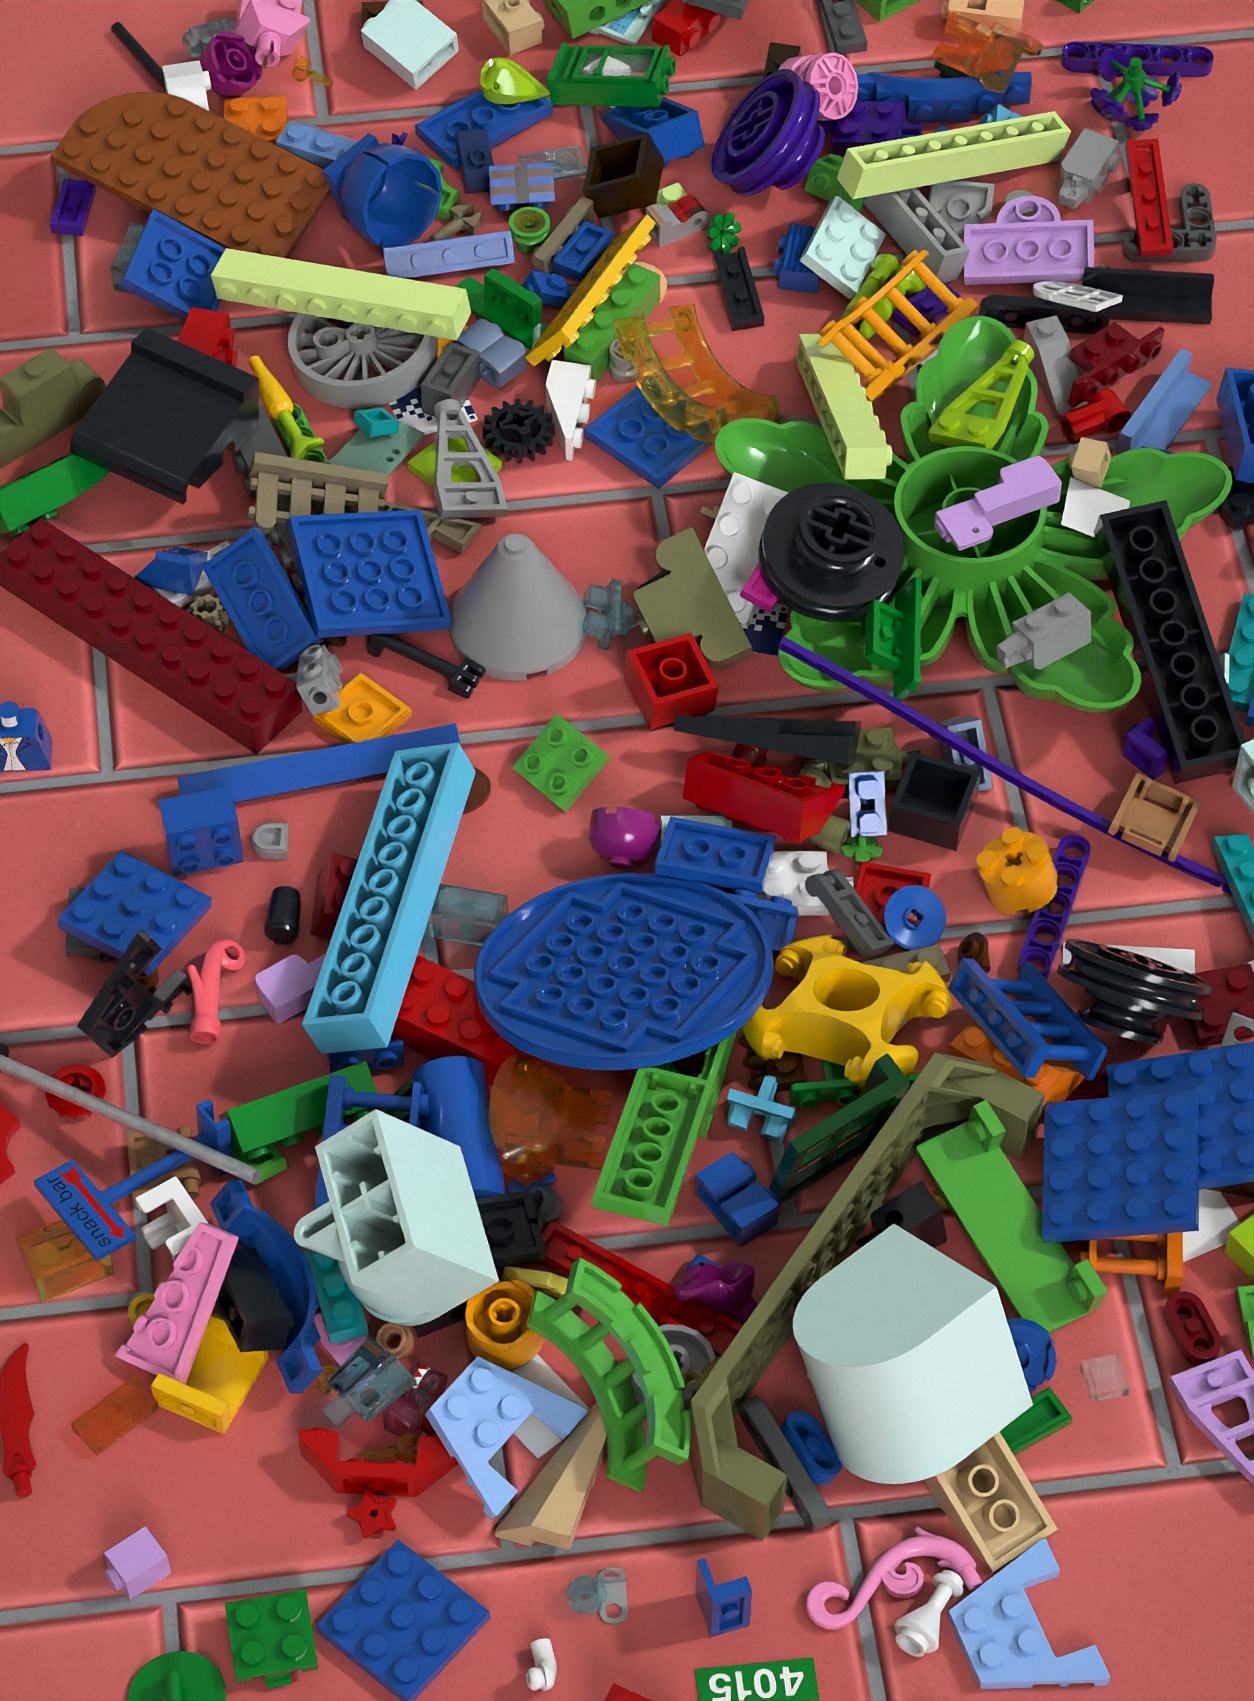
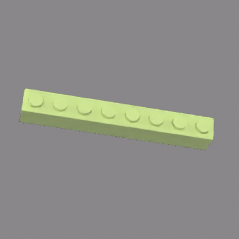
M1053 111L847 148L837 179L852 199L1055 162L1060 160L1071 130Z
M228 248L225 249L211 274L217 299L389 328L408 333L429 335L437 338L458 340L471 314L467 291L463 288Z
M799 334L797 367L844 480L885 479L886 466H891L892 448L891 445L886 444L885 432L879 428L878 416L873 415L872 402L866 399V389L860 385L859 373L854 372V365L833 343L820 348L817 342L822 337L819 334Z

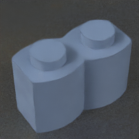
M480 318L464 330L458 340H453V343L480 351V377L494 388H502L527 369V360L525 359L527 351L525 346L518 340L504 336L498 325L490 323L485 319Z

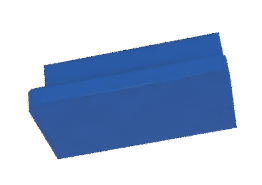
M706 1559L697 1560L696 1597L710 1636L714 1637L750 1626L752 1589L747 1576L715 1586Z

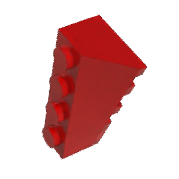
M707 751L687 759L682 799L696 803V807L699 809L714 810L725 814V818L728 820L743 821L754 825L753 827L757 831L773 832L783 836V840L787 842L802 843L804 840L821 832L842 797L845 785L833 782L829 788L816 785V778L802 775L800 778L782 777V769L770 766L751 769L750 761Z

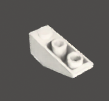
M552 360L546 380V408L548 413L552 414V423H555V432L565 460L572 461L575 448L581 449L584 429L581 428L582 423H588L590 404H587L588 399H594L596 380L591 379V365Z

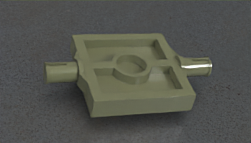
M892 727L864 729L860 731L854 764L844 765L812 759L801 760L802 769H817L823 772L830 779L831 783L845 785L843 794L848 793L847 772L884 770L885 790L898 788L902 778V765L908 764L912 752L922 754V750L900 751L899 747L895 744Z

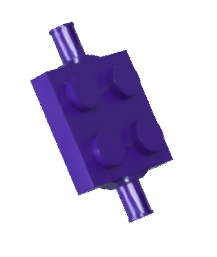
M856 100L852 111L845 117L835 121L818 120L816 122L823 127L825 133H834L832 148L836 152H846L847 148L901 139L903 135H922L923 132L922 122H904L906 115L905 102Z

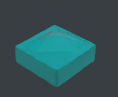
M383 407L354 412L353 422L370 437L397 434L399 432L400 422Z

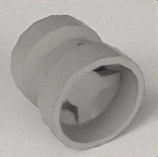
M626 336L613 340L609 348V373L614 380L620 383L634 382L641 376L642 372L641 343L637 339Z

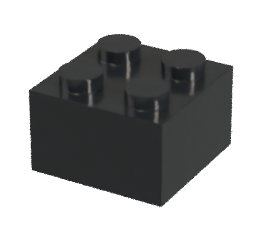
M912 752L890 806L888 831L957 851L978 797L981 771Z

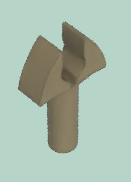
M461 204L451 207L450 218L452 221L430 236V241L449 239L461 230H467L472 235H475L482 223V211L480 210L472 217H469L473 214V204Z

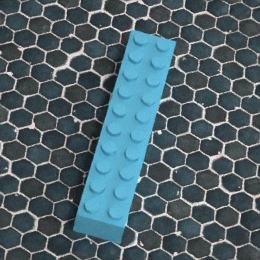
M459 742L398 750L394 753L302 1026L321 1054L388 1047L476 773Z

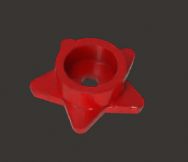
M367 1489L364 1491L362 1503L349 1509L346 1515L348 1518L359 1523L362 1538L367 1539L372 1534L382 1533L385 1530L395 1531L396 1525L391 1517V1513L397 1505V1500L395 1497L379 1499L373 1492ZM372 1511H376L378 1514L377 1516L372 1517L370 1513Z

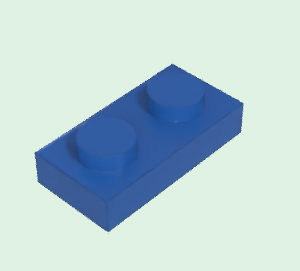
M584 221L554 258L553 270L581 282L613 241V232Z

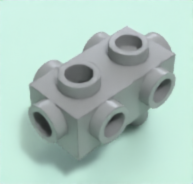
M325 645L308 647L299 655L298 672L287 674L286 676L297 683L296 688L312 716L320 712L328 713L334 711L341 705L338 694L343 687L340 681V674L343 671L337 656L331 654Z

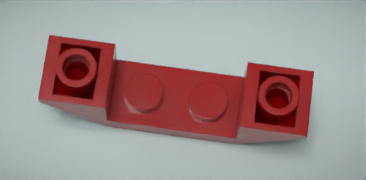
M314 1427L310 1430L299 1429L298 1438L301 1455L336 1493L364 1495V1491L369 1489L375 1495L417 1497L459 1464L455 1456L450 1457L437 1433L430 1436H419L416 1465H410L401 1460L373 1463L361 1458H351L347 1461H340L341 1443L338 1431H331L324 1427Z

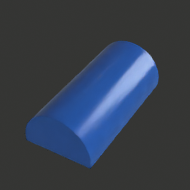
M449 1056L421 1065L414 1071L411 1077L412 1091L413 1082H419L424 1088V1094L430 1095L428 1117H421L420 1129L460 1146L475 1199L506 1194L484 1064L471 1057Z

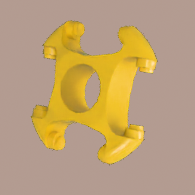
M832 935L802 939L781 948L775 961V970L780 975L792 976L801 981V983L775 1009L767 1010L761 1005L756 1013L741 1027L749 1045L762 1060L781 1058L784 1051L805 1054L845 1066L844 1077L848 1078L850 1082L859 1084L860 1088H863L875 1061L888 1053L906 1077L911 1075L918 1062L919 1054L917 1049L911 1045L896 1046L889 1044V1042L909 1020L919 1016L941 1018L948 1014L952 1008V999L948 987L942 976L927 961L924 963H909L906 973H902L889 968L862 964L846 958L847 945L843 944L840 940L833 939Z

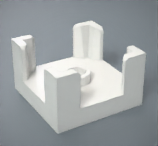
M176 1176L135 1198L138 1209L142 1210L143 1213H148L166 1203L168 1213L144 1225L141 1231L144 1240L152 1250L166 1244L174 1262L199 1222L208 1223Z

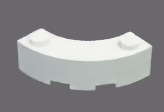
M199 60L162 66L166 94L184 98L209 111L206 90H211L208 71H202Z

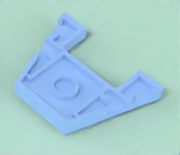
M477 1356L425 1415L450 1457L455 1456L467 1476V1485L469 1488L473 1486L484 1504V1513L492 1521L518 1492L489 1465L488 1461L530 1414L535 1415L563 1441L588 1411L566 1398Z
M1046 1538L1034 1544L948 1612V1620L979 1689L1033 1688V1685L1059 1684L1060 1687H1069L1071 1683H1093L1094 1686H1104L1110 1682L1111 1677L1096 1645L1062 1657L1054 1656L1024 1591L1025 1588L1059 1577L1060 1568Z

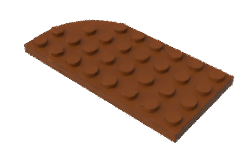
M136 92L123 94L94 105L75 120L51 154V163L148 213L155 209L225 249L281 258L289 257L331 193L322 173V168L184 98L165 93Z

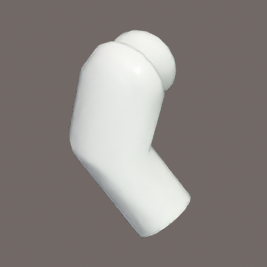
M546 1638L538 1639L530 1644L535 1667L527 1671L526 1681L528 1687L533 1691L538 1689L547 1691L554 1685L557 1665L551 1640Z

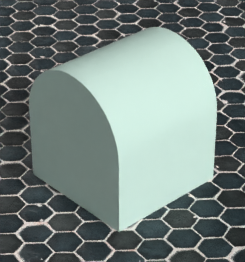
M892 1224L822 1276L806 1291L796 1307L793 1317V1333L836 1455L846 1469L860 1478L883 1484H904L936 1476L961 1462L1033 1405L997 1287L896 1224Z

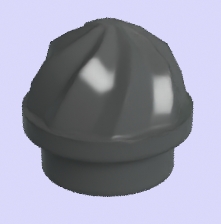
M548 1186L531 1189L529 1193L535 1214L541 1215L542 1224H550L553 1220L559 1219L558 1215L563 1212V1200L557 1191Z

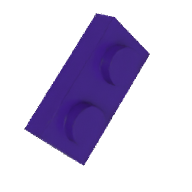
M63 180L50 222L51 233L83 236L96 194V185L83 180Z
M942 282L957 298H962L960 294ZM926 287L908 300L930 324L938 322L949 314L946 311L948 307L929 287ZM897 308L893 311L892 320L914 337L921 334Z

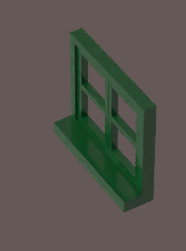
M888 1053L875 1061L855 1101L789 1142L769 1186L778 1198L779 1205L868 1149L905 1096L911 1084ZM860 1133L858 1136L854 1137L853 1139H851L850 1141H848L847 1143L843 1144L842 1146H840V1147L838 1148L839 1145H841V1144L844 1143L845 1141L849 1140L850 1138H852V1137L855 1136L856 1134ZM821 1157L820 1160L816 1161L815 1163H813L812 1165L808 1166L807 1168L798 1173L799 1170L803 1169L804 1167H806L807 1165Z

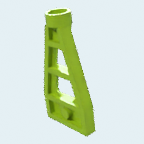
M1021 340L1012 341L1004 352L1003 357L943 410L928 431L930 441L952 447L975 446L992 449L1006 429L1027 374L1028 365L1034 358V351L1031 346ZM997 381L1009 382L1004 393L988 389ZM978 402L995 405L994 412L990 418L965 413Z

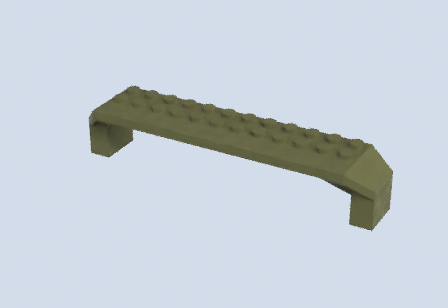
M937 1052L933 1054L691 1399L689 1458L701 1505L761 1541L765 1540L784 1511L787 1474L738 1447L734 1417L738 1413V1403L749 1397L792 1335L794 1313L802 1296L816 1281L844 1260L871 1221V1213L882 1205L916 1156L915 1150L919 1144L967 1122L973 1106L987 1100L1006 1130L999 1147L1003 1153L1020 1161L1038 1135L1045 1094L984 1062Z

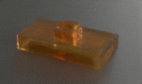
M133 1376L71 1423V1427L88 1448L98 1456L157 1411L159 1405L157 1400Z

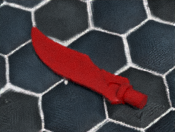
M27 1343L21 1345L13 1353L0 1375V1432L5 1454L3 1472L14 1481L17 1497H27L32 1494L30 1477L37 1465L31 1451L29 1439L30 1425L35 1413L31 1404L26 1378V1362L29 1351Z

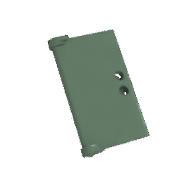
M400 422L397 434L370 437L359 428L338 453L326 463L390 475L422 440L425 434Z

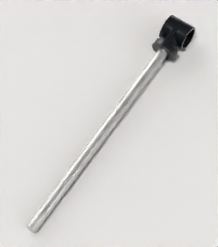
M0 1042V1073L9 1074L252 1184L257 1183L260 1179L261 1171L257 1168L8 1058L9 1049L7 1045Z

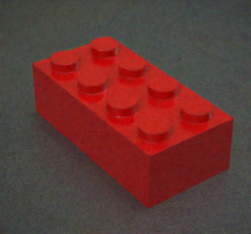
M417 955L391 1039L403 1040L404 1045L434 1059L449 1056H466L477 1059L485 1066L488 1085L511 1094L535 1056L527 1054L511 1045L489 1025L478 1005L474 981Z

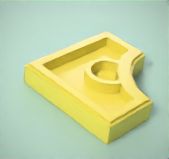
M510 1266L504 1268L501 1278L504 1281L511 1282L512 1279L521 1280L529 1284L535 1291L538 1290L556 1298H560L565 1294L568 1283L567 1278L550 1272Z

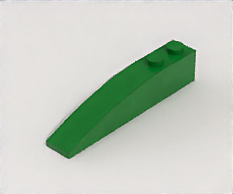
M70 453L51 461L50 466L46 465L37 470H32L1 485L0 534L9 532L11 537L28 530V522L36 518L38 520L42 518L45 521L58 515L56 508L68 503L93 487L111 471Z

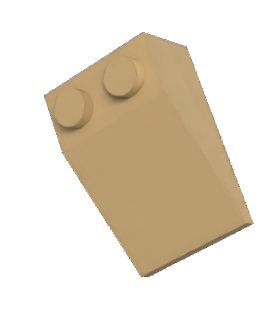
M1000 1431L952 1468L923 1480L937 1504L990 1572L996 1571L1031 1548L1038 1541L1058 1530Z

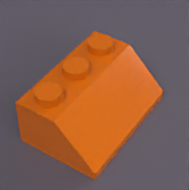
M972 1020L949 1044L951 1056L984 1062L1045 1094L1040 1119L1041 1125L1045 1118V1104L1064 1101L1085 1078L1071 1061L1044 1059L1035 1078L1022 1077L975 1020Z

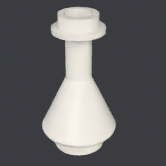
M943 1570L942 1573L935 1574L933 1583L936 1586V1590L927 1604L896 1620L895 1631L897 1635L895 1640L898 1646L906 1653L922 1657L925 1653H932L938 1649L940 1613L950 1597L959 1598L963 1593V1580L953 1571Z

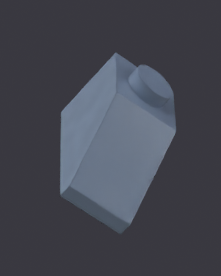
M969 714L936 722L987 753L981 719ZM940 742L944 761L981 771L978 792L993 788L991 772Z

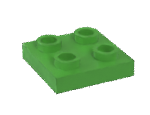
M556 714L512 768L564 812H567L611 757L559 714Z

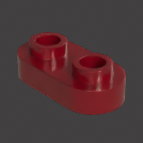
M1186 1291L1171 1295L1166 1302L1164 1319L1185 1359L1198 1366L1217 1359L1220 1354L1222 1339L1202 1300L1197 1295ZM1185 1313L1190 1318L1181 1319L1177 1314ZM1201 1345L1206 1348V1351H1198L1194 1346Z

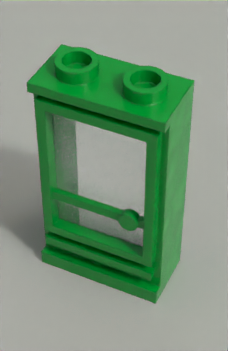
M561 43L547 76L551 104L660 107L663 96L668 94L670 78L676 74V59L671 57L669 45H664V48L661 49V46L585 45L581 47L576 45L575 47H570L569 43Z

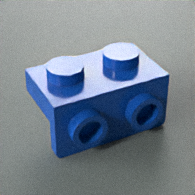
M735 889L734 894L727 893L742 902L761 921L768 933L772 952L780 953L781 948L793 943L799 912L797 907L791 906V900L771 896L770 901L756 899V893L742 889Z

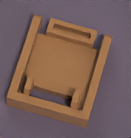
M1136 773L1111 823L1108 833L1114 836L1117 831L1123 833L1122 840L1160 857L1163 851L1169 853L1167 860L1174 863L1202 801ZM1145 797H1149L1157 802H1160L1166 806L1178 810L1177 814H1174L1166 809H1163L1157 805L1145 801L1144 799Z

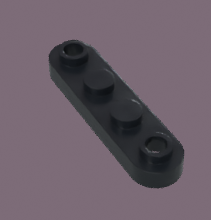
M996 294L986 296L979 304V316L993 318L1003 323L1007 328L1025 329L1026 322L1056 315L1064 331L1067 333L1096 334L1109 325L1110 312L1108 308L1094 312L1042 298Z

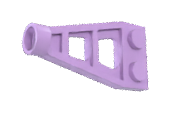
M1241 1349L1171 1376L1169 1385L1187 1416L1254 1486V1459H1247L1235 1443V1441L1254 1434V1371ZM1240 1397L1246 1404L1249 1421L1233 1428H1228L1212 1413L1211 1407Z

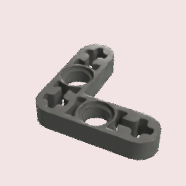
M1192 183L1184 186L1181 190L1179 207L1183 229L1171 230L1172 242L1177 246V248L1173 249L1172 255L1140 257L1139 248L1136 247L1138 245L1137 233L1134 230L1124 236L1123 256L1132 262H1194L1211 259L1215 252L1216 233L1208 189L1201 184ZM1193 198H1196L1198 206L1193 207ZM1201 219L1206 224L1198 226L1192 224L1190 220Z

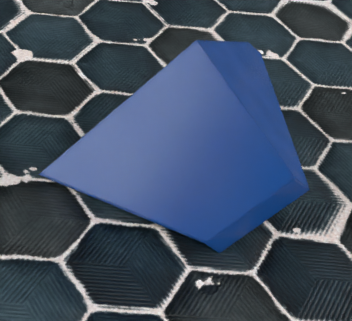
M178 546L169 548V550H162V552L156 551L155 559L134 578L150 588L193 596L203 572L202 566L207 561L208 552Z

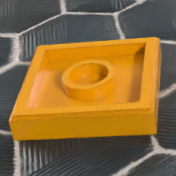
M360 672L339 691L338 696L341 700V705L337 709L328 713L320 712L312 716L313 722L343 744H351L390 736L412 717V709Z

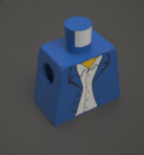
M12 701L2 703L0 705V772L51 770L52 738L39 711L34 708H19Z

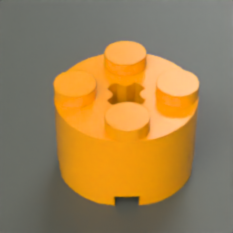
M1018 827L1008 828L1004 830L1001 836L992 840L976 858L978 870L990 902L997 910L1005 914L1017 915L1016 911L1028 909L1029 913L1037 911L1047 905L1057 892L1058 876L1047 844L1036 834L1024 832Z
M512 1279V1282L500 1281L468 1299L465 1310L466 1340L475 1358L477 1356L505 1370L512 1371L514 1368L525 1365L538 1354L544 1343V1337L526 1327L533 1295L536 1292L529 1284L517 1279Z

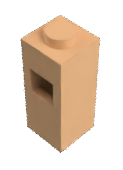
M1025 0L944 1L941 19L947 20L946 33L1019 42Z

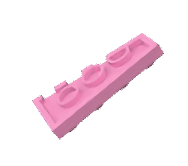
M199 1222L173 1263L174 1270L165 1283L161 1282L153 1295L156 1297L146 1314L140 1315L132 1328L134 1333L126 1345L120 1346L115 1357L152 1374L158 1375L160 1373L186 1385L239 1237L208 1223Z

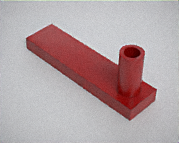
M1158 139L1127 140L1125 151L1129 174L1128 182L1131 188L1140 257L1170 256L1173 252V242Z

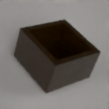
M647 132L591 147L583 193L586 198L593 200V209L599 218L618 215L622 212L656 204L664 157L650 134Z

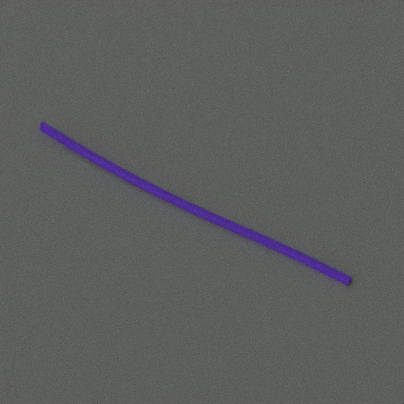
M785 637L782 638L781 644L778 647L779 650L876 702L1022 790L1081 822L1188 875L1218 888L1221 883H1224L1222 891L1232 895L1224 875L1180 855H1177L1173 863L1167 860L1169 853L1163 851L1160 857L1122 840L1123 833L1117 831L1114 836L1109 834L1108 830L1111 826V821L1028 778L845 669Z

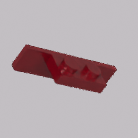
M1113 322L1073 347L1070 351L1069 359L1087 373L1073 381L1068 405L1074 408L1083 401L1091 400L1097 392L1105 387L1110 388L1118 379L1127 373L1132 374L1146 361L1154 360L1162 350L1163 345L1161 343L1165 329L1160 326L1141 339H1137L1116 322Z

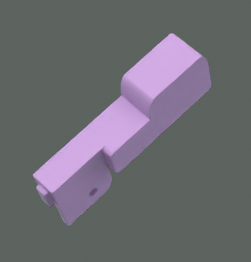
M1034 456L1002 468L998 485L976 492L973 499L937 511L934 527L946 543L953 541L959 551L991 539L993 535L992 526L1059 502L1062 482L1044 458Z
M292 954L256 974L258 999L275 1023L280 1024L308 1008L326 954L310 963H307L300 956Z

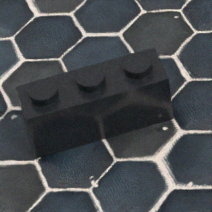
M235 1249L215 1303L240 1352L285 1349L288 1334L294 1328L293 1313L290 1309H287L282 1299L280 1288L275 1286L269 1275L267 1264L262 1262L256 1249Z

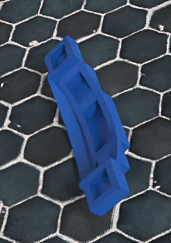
M1007 70L960 78H910L869 72L857 75V100L905 102L907 122H969L970 113H990L997 104H1028L1030 102L1032 76L1031 72H1009Z
M229 1180L213 1198L210 1205L220 1229L238 1236V1243L243 1249H256L262 1262L267 1264L269 1275L275 1286L280 1288L281 1296L287 1309H290L293 1313V1331L288 1334L286 1348L276 1362L289 1393H303L323 1371L313 1348L321 1339L314 1322L315 1311L320 1306L316 1299L315 1282L309 1262L294 1238L279 1223L269 1217L268 1212H262L253 1207L243 1181Z

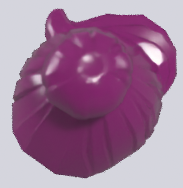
M709 1262L703 1266L694 1265L688 1268L675 1284L673 1293L677 1296L678 1300L687 1302L688 1300L697 1299L714 1310L726 1312L729 1318L743 1324L757 1307V1302L751 1296L754 1288L755 1270L753 1266L739 1262L726 1263L722 1266H715Z

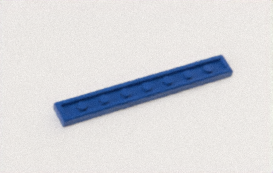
M456 723L180 776L177 777L180 796L230 786L235 804L384 775L389 771L395 751L457 742L460 744Z

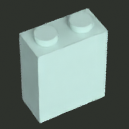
M389 0L384 9L376 17L368 19L361 29L364 48L415 90L459 51L457 34L416 0Z

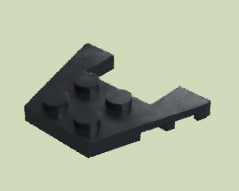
M142 929L136 934L77 1025L111 1058L115 1057L147 1030V1026L144 1023L148 1020L151 1021L156 1013L161 1010L167 1014L173 1006L171 1001L179 994L184 992L188 996L193 992L190 978L178 967L153 995L137 981V977L162 950Z

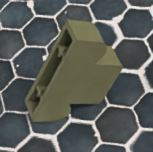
M53 348L47 349L0 379V390L4 406L0 410V468L2 469L81 420L105 389L104 380L84 361L76 359L68 363Z
M693 527L662 541L656 549V559L659 569L665 577L636 590L633 594L637 607L643 617L637 622L645 638L652 637L654 642L657 643L692 633L697 644L700 645L701 652L708 666L716 670L727 669L754 656L752 646Z

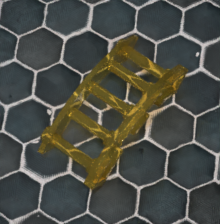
M694 303L669 307L671 318L647 324L644 315L613 320L626 362H632L638 375L634 379L637 386L653 409L679 432L685 430L692 434V438L695 440L715 443L719 430L731 421L743 418H757L781 425L776 395L761 394L744 387L733 379L718 362L704 337ZM675 331L683 353L659 359L650 336ZM690 366L699 382L679 387L667 371ZM708 394L717 404L708 406L692 397Z

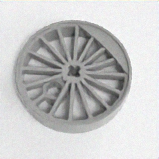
M303 313L297 314L288 334L289 358L293 372L301 387L316 400L339 408H371L390 403L405 396L424 381L434 366L438 355V338L417 333L411 334L405 331L360 323L352 324V322L343 320L341 321L346 329L339 328L326 321L329 318ZM315 329H320L315 334H312ZM313 346L315 349L303 350V347ZM397 359L407 360V361H405L404 363H402L401 361H399V360H397ZM309 362H316V363H314V364H312V365H309V366H306V365L304 364V363H309ZM368 363L372 365L379 376L369 378ZM380 363L392 370L386 373ZM362 365L363 380H355ZM346 373L343 380H338Z

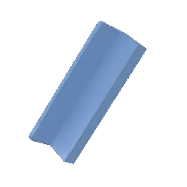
M1184 349L1179 350L1121 430L1116 455L1131 449L1141 448L1142 446L1153 449H1168L1211 389L1212 383L1189 373L1193 353Z

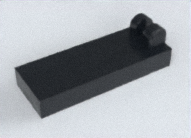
M741 247L738 248L737 252L721 255L719 251L713 252L712 261L732 331L764 326L765 317L745 248Z

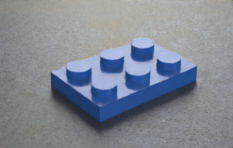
M670 816L655 862L654 874L762 894L776 846V836Z

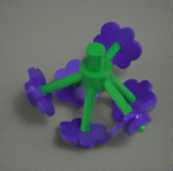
M1120 46L1115 47L1113 50L1105 49L1101 53V62L1098 64L1097 70L1102 73V78L1105 81L1110 82L1116 76H1123V79L1110 93L1106 89L1099 90L1098 88H1093L1090 91L1092 97L1091 104L1099 114L1110 121L1121 123L1125 121L1126 127H1134L1135 131L1148 130L1152 128L1153 123L1158 122L1159 114L1144 113V108L1150 104V101L1157 100L1159 96L1156 91L1157 89L1163 91L1161 96L1163 100L1162 106L1166 107L1171 105L1173 101H1176L1182 89V84L1178 82L1180 73L1175 72L1173 76L1168 78L1167 85L1160 83L1156 77H1148L1145 74L1140 58H1132L1130 60V56L1124 53L1123 48ZM1125 96L1128 102H1135L1137 116L1129 117V114L1124 111L1121 102Z

